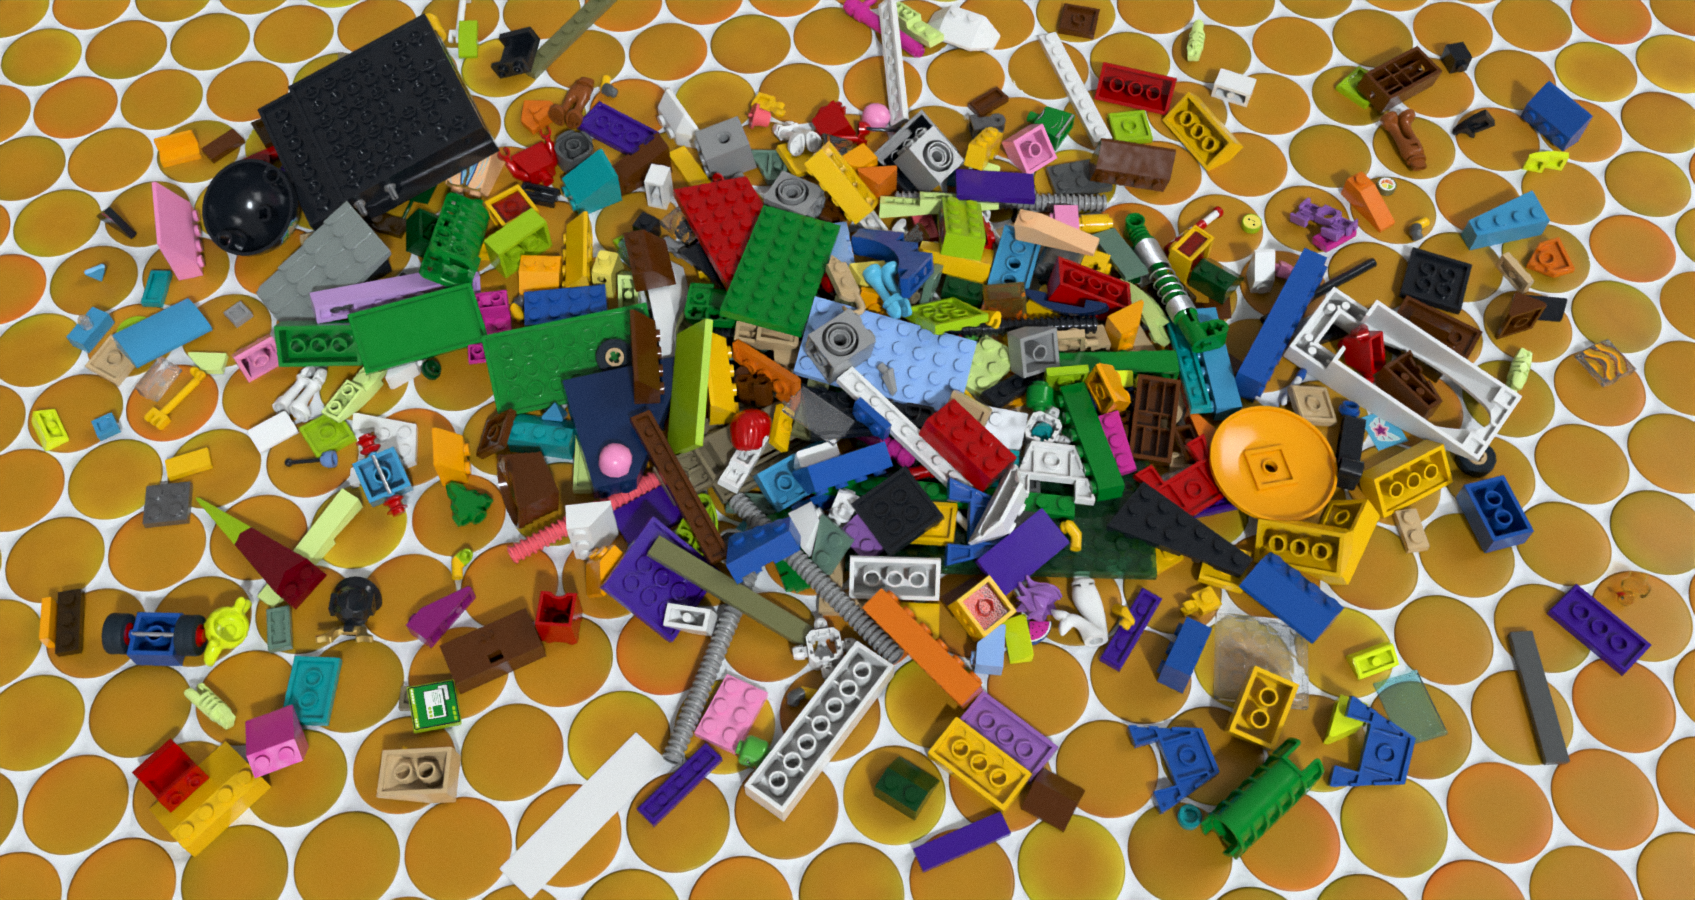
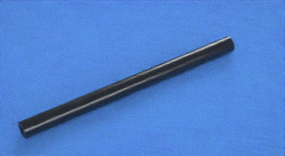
M1370 258L1323 283L1316 289L1312 301L1330 292L1333 287L1337 288L1376 267L1375 259ZM1269 313L1260 318L1262 324H1264Z

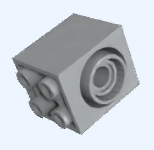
M738 116L694 132L697 138L694 144L699 152L698 155L707 177L712 178L715 173H720L725 180L741 171L744 173L757 168L750 144Z
M933 125L928 130L924 128L912 138L908 144L896 153L899 157L893 162L919 191L930 192L942 183L964 159Z
M783 170L763 197L764 205L818 220L826 200L824 191L819 185Z
M851 308L811 332L807 337L804 352L829 384L836 381L850 367L853 366L855 368L871 357L876 342L873 332L865 328L861 317L854 313Z

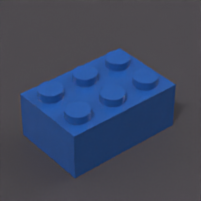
M1504 475L1466 484L1456 496L1484 553L1523 544L1534 532Z

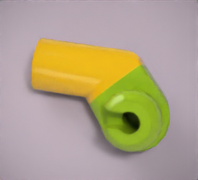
M465 548L452 558L451 572L453 580L463 579V568L472 560V550Z

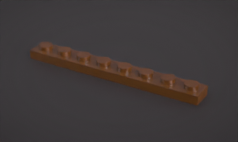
M648 410L631 417V425L708 564L712 566L725 560L728 548L653 414Z

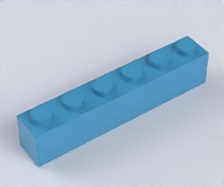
M1216 307L1197 309L1200 322L1219 319ZM1226 344L1218 349L1197 353L1212 405L1211 413L1213 420H1225L1233 413L1242 410V403Z

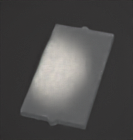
M804 386L795 396H791L790 401L782 409V412L833 447L842 436H846L847 431L855 422L852 418Z

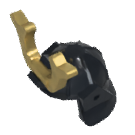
M356 576L340 581L336 585L334 592L331 593L328 610L330 615L336 616L338 621L344 623V626L334 627L324 634L315 636L316 643L334 642L333 638L338 635L355 636L356 642H373V635L368 634L367 628L361 625L368 620L369 616H374L375 612L382 606L381 593L376 585L366 578Z

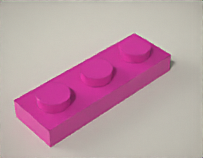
M1119 411L1098 416L1121 476L1136 472V465Z

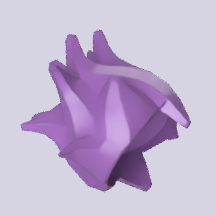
M1026 575L1028 587H1024L1021 582H1018L1016 587L1021 595L1016 597L1020 600L1015 602L1016 605H1019L1016 611L1028 615L1027 620L1034 619L1038 622H1044L1047 615H1052L1051 609H1056L1054 602L1060 600L1063 596L1059 588L1054 584L1035 582Z

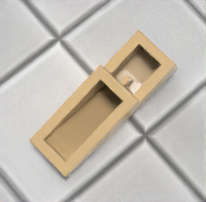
M741 321L736 322L733 342L740 339L752 348L759 350L798 348L799 337Z

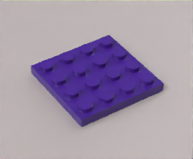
M652 516L600 588L671 643L680 630L663 626L667 604L697 607L706 591L651 559L647 554L660 535L707 564L708 562L706 558Z

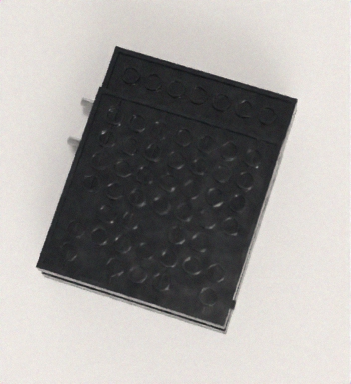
M425 13L288 86L289 93L257 109L282 166L289 175L290 182L294 187L306 219L314 231L324 224L323 221L346 201L368 223L372 218L392 210L500 151L443 40L437 31L434 30Z

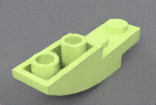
M900 1L896 2L899 29L929 48L944 41V34L923 22L920 13Z
M1130 283L1132 304L1141 299L1144 301L1141 319L1150 329L1149 336L1151 340L1165 347L1171 343L1163 327L1170 322L1151 296Z
M362 367L352 381H345L321 413L338 423L347 419L362 408L384 385L382 379L388 370L366 376L364 367Z

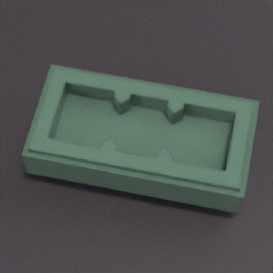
M287 605L266 609L268 651L274 653L293 649L291 607Z

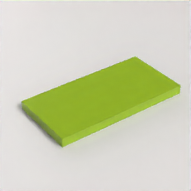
M706 318L681 331L676 337L667 439L676 456L703 446L713 320Z

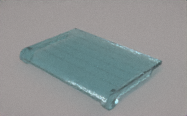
M1418 670L1373 684L1390 721L1416 738L1415 744L1448 734Z

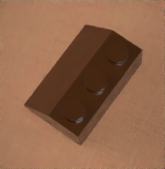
M643 229L623 233L636 292L676 284L666 240Z

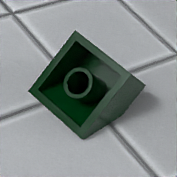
M418 208L406 220V252L424 257L439 216Z
M1203 258L1192 270L1189 286L1223 305L1245 277L1212 258Z
M947 274L941 293V300L955 297L981 310L987 284Z
M899 756L887 767L875 786L874 796L915 821L940 780Z

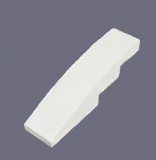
M767 435L764 437L760 449L751 451L736 450L730 459L729 465L719 478L718 485L737 494L766 448L770 435L769 437Z

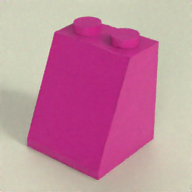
M293 704L245 722L246 757L255 778L303 761L309 746Z

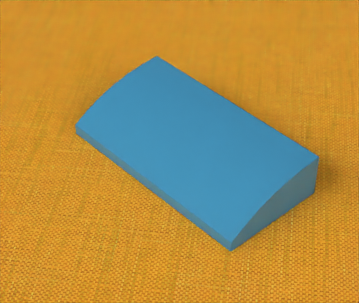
M187 298L112 336L117 348L136 368H139L213 329L199 309Z
M832 440L815 441V442L811 443L810 445H808V446L802 448L801 450H804V449H807V448H810V447H813V446H816V445H820V444H823V443H826V442H829V441H832ZM797 452L753 476L761 492L777 513L810 495L805 492L792 474L793 471H796L793 466Z

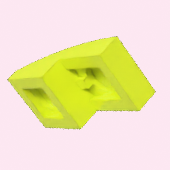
M1542 151L1529 154L1522 170L1542 173L1544 168L1562 171L1569 159V153Z

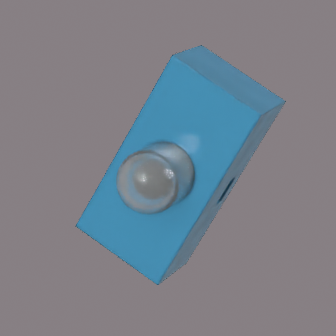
M91 307L85 315L83 314L78 317V324L66 338L72 346L90 353L115 322L108 313Z

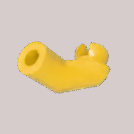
M1071 520L1061 522L1060 531L1064 534L1068 533L1071 537L1070 550L1080 551L1082 532Z
M1114 604L1112 612L1123 618L1119 621V625L1124 630H1129L1135 624V619L1127 606Z

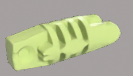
M1199 19L1193 23L1192 31L1189 33L1186 48L1188 61H1199L1205 41L1204 23Z
M1524 348L1517 351L1507 375L1506 386L1515 392L1523 388L1531 368L1533 353Z
M197 684V691L192 688L185 690V697L209 717L210 720L226 730L234 726L236 716L232 713V710L205 684Z

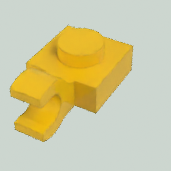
M758 92L751 104L752 108L755 103L760 104L759 108L769 112L772 111L781 118L786 113L783 110L785 107L783 102H776V97Z
M1208 586L1191 594L1190 600L1182 604L1184 607L1180 608V611L1184 617L1196 611L1203 616L1220 608L1222 603L1211 586Z

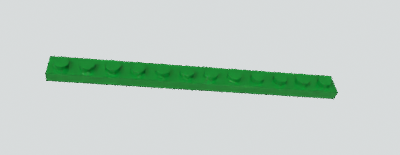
M867 476V480L855 483L853 479L847 481L849 486L843 488L852 490L856 493V496L861 497L887 478ZM917 481L933 502L958 503V509L968 510V503L947 501V488L942 483ZM835 486L829 487V492L822 495L836 496L839 489L836 490ZM988 488L983 493L993 496L996 489ZM1029 492L1028 498L1024 501V504H1026L1024 511L1037 512L1043 508L1050 518L1074 520L1075 503L1072 496Z

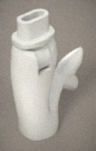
M1089 572L1075 573L1072 575L1073 582L1071 583L1072 599L1083 617L1056 609H1051V613L1060 622L1058 629L1061 636H1064L1072 627H1075L1081 634L1086 646H1101L1108 641L1106 616L1101 597L1095 586V581L1090 578Z

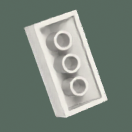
M850 555L849 597L871 599L882 588L885 592L888 590L892 591L899 600L939 601L941 558Z

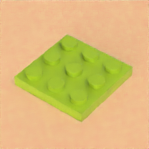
M955 297L911 306L912 315L904 317L911 323L931 331L934 335H942L945 331L949 330L960 331L963 327L967 326L977 327L980 326V323L988 322V313Z

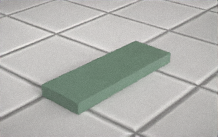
M1115 228L1092 234L1100 238L1099 249L1103 253L1111 255L1109 262L1124 281L1148 274L1146 266Z

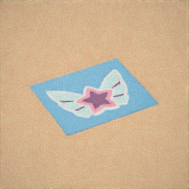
M1375 414L1362 417L1366 419L1365 429L1378 451L1408 441L1399 427L1381 419Z

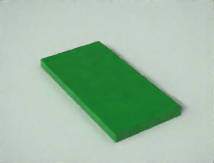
M471 282L347 314L366 376L468 348V345L482 343L481 336L488 335Z

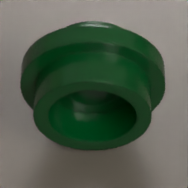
M434 360L425 361L421 365V372L427 379L436 380L440 377L441 366Z

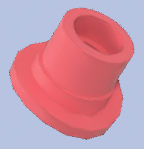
M755 103L750 113H748L750 129H754V126L767 128L770 122L771 112L759 108L760 104Z

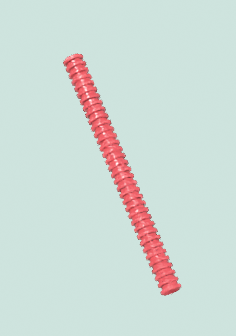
M653 471L651 473L647 472L646 476H642L637 489L629 493L613 494L608 498H599V501L594 500L593 502L611 500L614 511L616 508L622 507L623 504L633 501L634 498H639L640 495L646 494L647 491L650 492L653 488L656 489L661 484ZM566 516L561 521L558 519L555 524L551 523L550 527L545 526L544 530L539 529L537 534L534 532L531 537L526 536V539H521L520 543L517 544L515 542L512 547L509 545L507 551L513 562L518 564L520 559L523 561L526 556L531 557L532 553L536 554L537 550L540 549L542 551L544 550L543 547H549L550 543L555 544L556 540L561 541L563 536L565 538L568 537Z

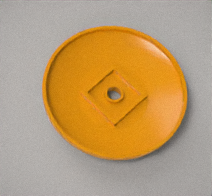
M1254 406L1239 410L1220 424L1210 443L1209 465L1216 485L1236 508L1253 518L1304 521L1319 513L1328 504L1335 492L1338 480V467L1330 444L1312 423L1294 412L1272 406ZM1265 465L1272 466L1275 472L1267 471Z

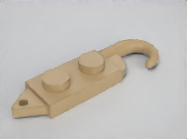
M831 255L829 264L826 265L825 269L839 299L855 302L858 309L852 311L860 316L866 309L860 295V289L847 263L841 262ZM842 306L843 311H846L848 309L846 308V306Z

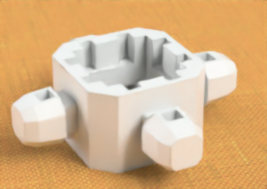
M1051 407L1046 413L1042 411L1034 412L1030 419L1027 420L1023 442L1026 446L1024 455L1031 441H1040L1041 438L1037 436L1031 437V431L1036 424L1041 422L1049 424L1054 430L1052 437L1048 441L1044 439L1043 442L1071 444V440L1068 437L1060 436L1062 425L1058 419L1060 413L1058 408Z
M824 618L815 619L814 630H811L806 636V646L798 645L792 648L793 658L795 660H805L808 657L809 666L816 671L821 670L822 677L826 680L843 659V652L847 653L856 640L854 638H844L841 641L840 631L834 627L828 628L827 621ZM830 639V642H834L836 647L834 657L823 656V659H819L818 656L815 657L813 651L815 641L820 643Z

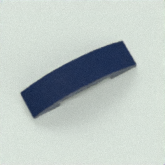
M1025 289V294L1042 308L1059 315L1079 317V315L1085 317L1088 315L1090 317L1109 311L1107 303L1086 300L1084 308L1050 302L1046 292Z

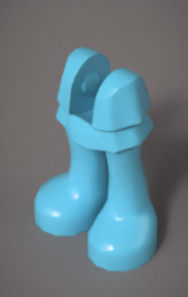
M888 262L882 268L878 264L870 265L863 271L862 275L866 282L881 297L883 301L882 307L886 309V313L892 319H899L901 315L903 317L911 316L910 302L907 298H902L901 290L895 281V277L898 274L897 262Z

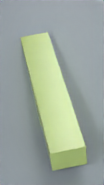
M920 191L919 198L880 196L879 218L938 214L942 197L956 198V194ZM976 201L981 204L982 211L999 209V202Z
M342 488L293 551L307 558L316 566L336 544L334 538L363 508L360 500ZM268 584L257 596L258 599L271 608L278 607L284 601Z

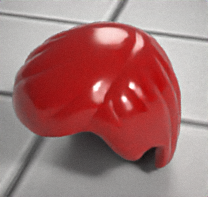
M753 408L745 409L735 414L730 425L732 446L739 451L760 449L766 435L769 437L772 425L770 416L762 410Z

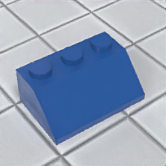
M1548 81L1527 103L1520 117L1563 152L1579 141L1593 116L1552 82Z

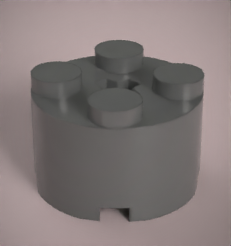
M569 130L557 137L554 149L558 165L562 171L569 173L595 153L592 138L586 132L580 131L581 133L574 132V130Z

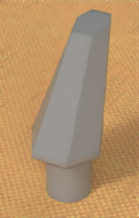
M882 362L878 365L877 369L883 374L881 378L893 397L897 392L894 369H889Z

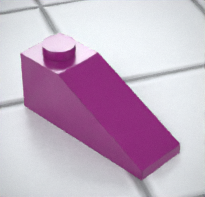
M467 586L422 607L409 618L406 626L411 635L432 648L475 600L476 596L472 588Z

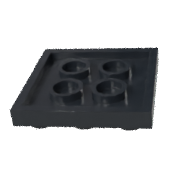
M1413 247L1398 297L1405 299L1408 295L1431 307L1459 315L1472 264Z
M906 466L851 503L852 508L889 557L945 519Z

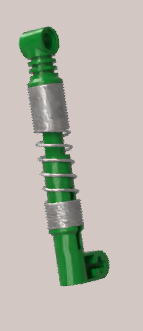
M1139 213L1128 214L1125 219L1123 234L1126 239L1132 242L1134 253L1148 269L1147 276L1149 281L1154 283L1153 288L1158 290L1157 295L1162 297V303L1166 305L1169 317L1174 325L1180 328L1191 350L1194 353H1201L1223 347L1228 334V324L1220 319L1205 322L1199 321L1197 309L1187 292L1184 291V286L1180 283L1158 241L1148 232L1144 216ZM1151 277H1155L1156 281H1152Z

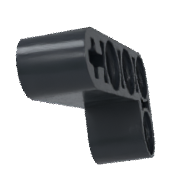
M1343 415L1335 455L1338 467L1336 487L1354 491L1362 476L1364 462L1360 460L1366 419Z

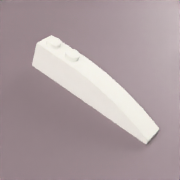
M672 261L676 284L648 290L656 329H660L659 347L661 346L662 359L675 356L674 331L686 305L689 290L684 268Z

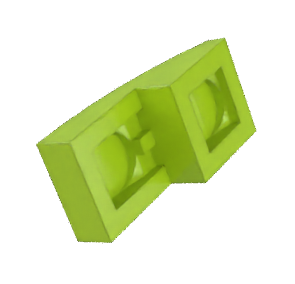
M477 20L459 21V59L478 58L479 24Z

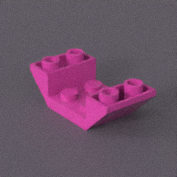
M507 290L476 293L475 297L487 334L512 330ZM482 343L468 345L469 364L486 362Z

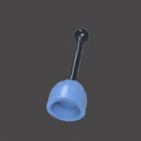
M333 450L323 452L320 458L301 460L288 458L284 463L287 467H291L293 464L320 462L324 467L335 468L338 464V457L336 451Z

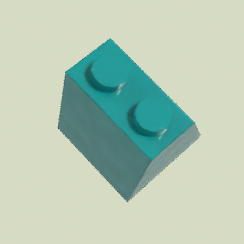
M602 149L596 151L562 178V193L565 198L568 197L570 199L569 205L572 211H576L578 215L584 211H588V214L622 201L618 175Z

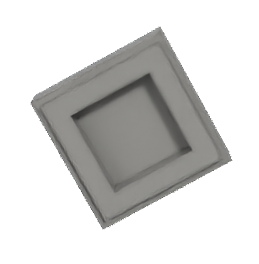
M241 301L223 312L225 317L236 328L254 317L252 312Z

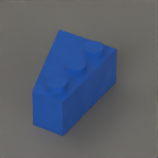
M791 517L777 519L772 523L756 526L753 529L729 536L726 566L737 585L743 582L742 578L753 571L756 574L761 572V567L772 561L776 564L800 551L801 535Z
M1186 617L1184 624L1179 622L1174 632V635L1178 637L1175 643L1170 641L1165 652L1169 656L1166 661L1161 660L1156 671L1160 674L1157 682L1183 694L1212 628L1189 617Z

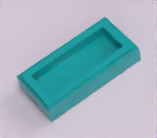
M150 271L141 299L143 307L164 306L173 276L171 271Z

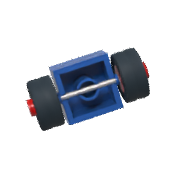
M137 612L136 617L130 613H111L103 624L102 645L106 653L127 655L136 665L182 666L184 656H200L205 651L208 640L205 637L203 626L206 619L202 615H184L183 613Z

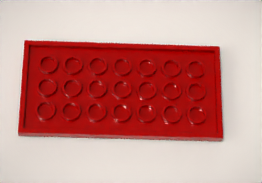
M747 176L673 189V197L727 291L764 205Z

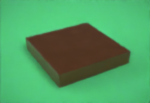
M1065 3L1058 33L1094 39L1100 9Z
M510 408L486 421L476 453L477 457L484 459L506 448L516 411Z

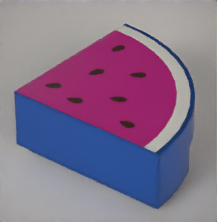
M1029 621L1028 628L1032 645L1040 643V641L1047 637L1050 633L1052 622Z

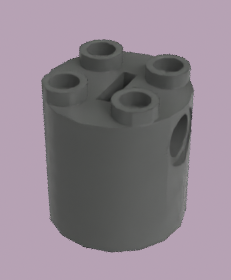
M1045 246L1034 268L1039 284L1041 286L1048 285L1058 256L1081 264L1085 254Z

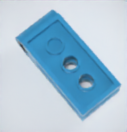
M1006 224L1004 226L985 290L983 305L1018 313L1025 305L1027 298L1025 289L1030 287L1041 245L1016 240L1014 226Z

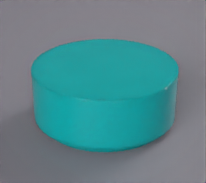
M1041 422L1034 426L1031 436L1041 438L1040 441L1042 442L1044 439L1048 441L1052 437L1054 430L1049 424Z
M1191 804L1182 806L1177 813L1178 824L1186 830L1196 829L1202 821L1201 811Z

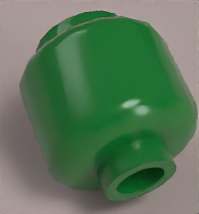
M1034 381L1026 389V406L1032 409L1033 413L1038 411L1045 413V410L1053 406L1054 390L1049 386L1048 382Z

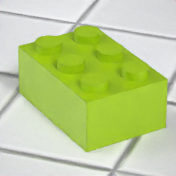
M532 208L523 212L519 217L507 223L503 228L484 240L491 265L504 278H508L519 270L521 255L539 256L553 246L547 222Z

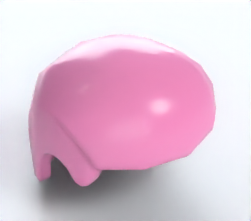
M879 103L866 106L861 116V121L869 123L872 128H885L891 119L890 111L886 106Z
M618 443L604 446L600 452L598 462L601 472L609 477L616 478L624 476L629 472L632 464V454L629 448Z

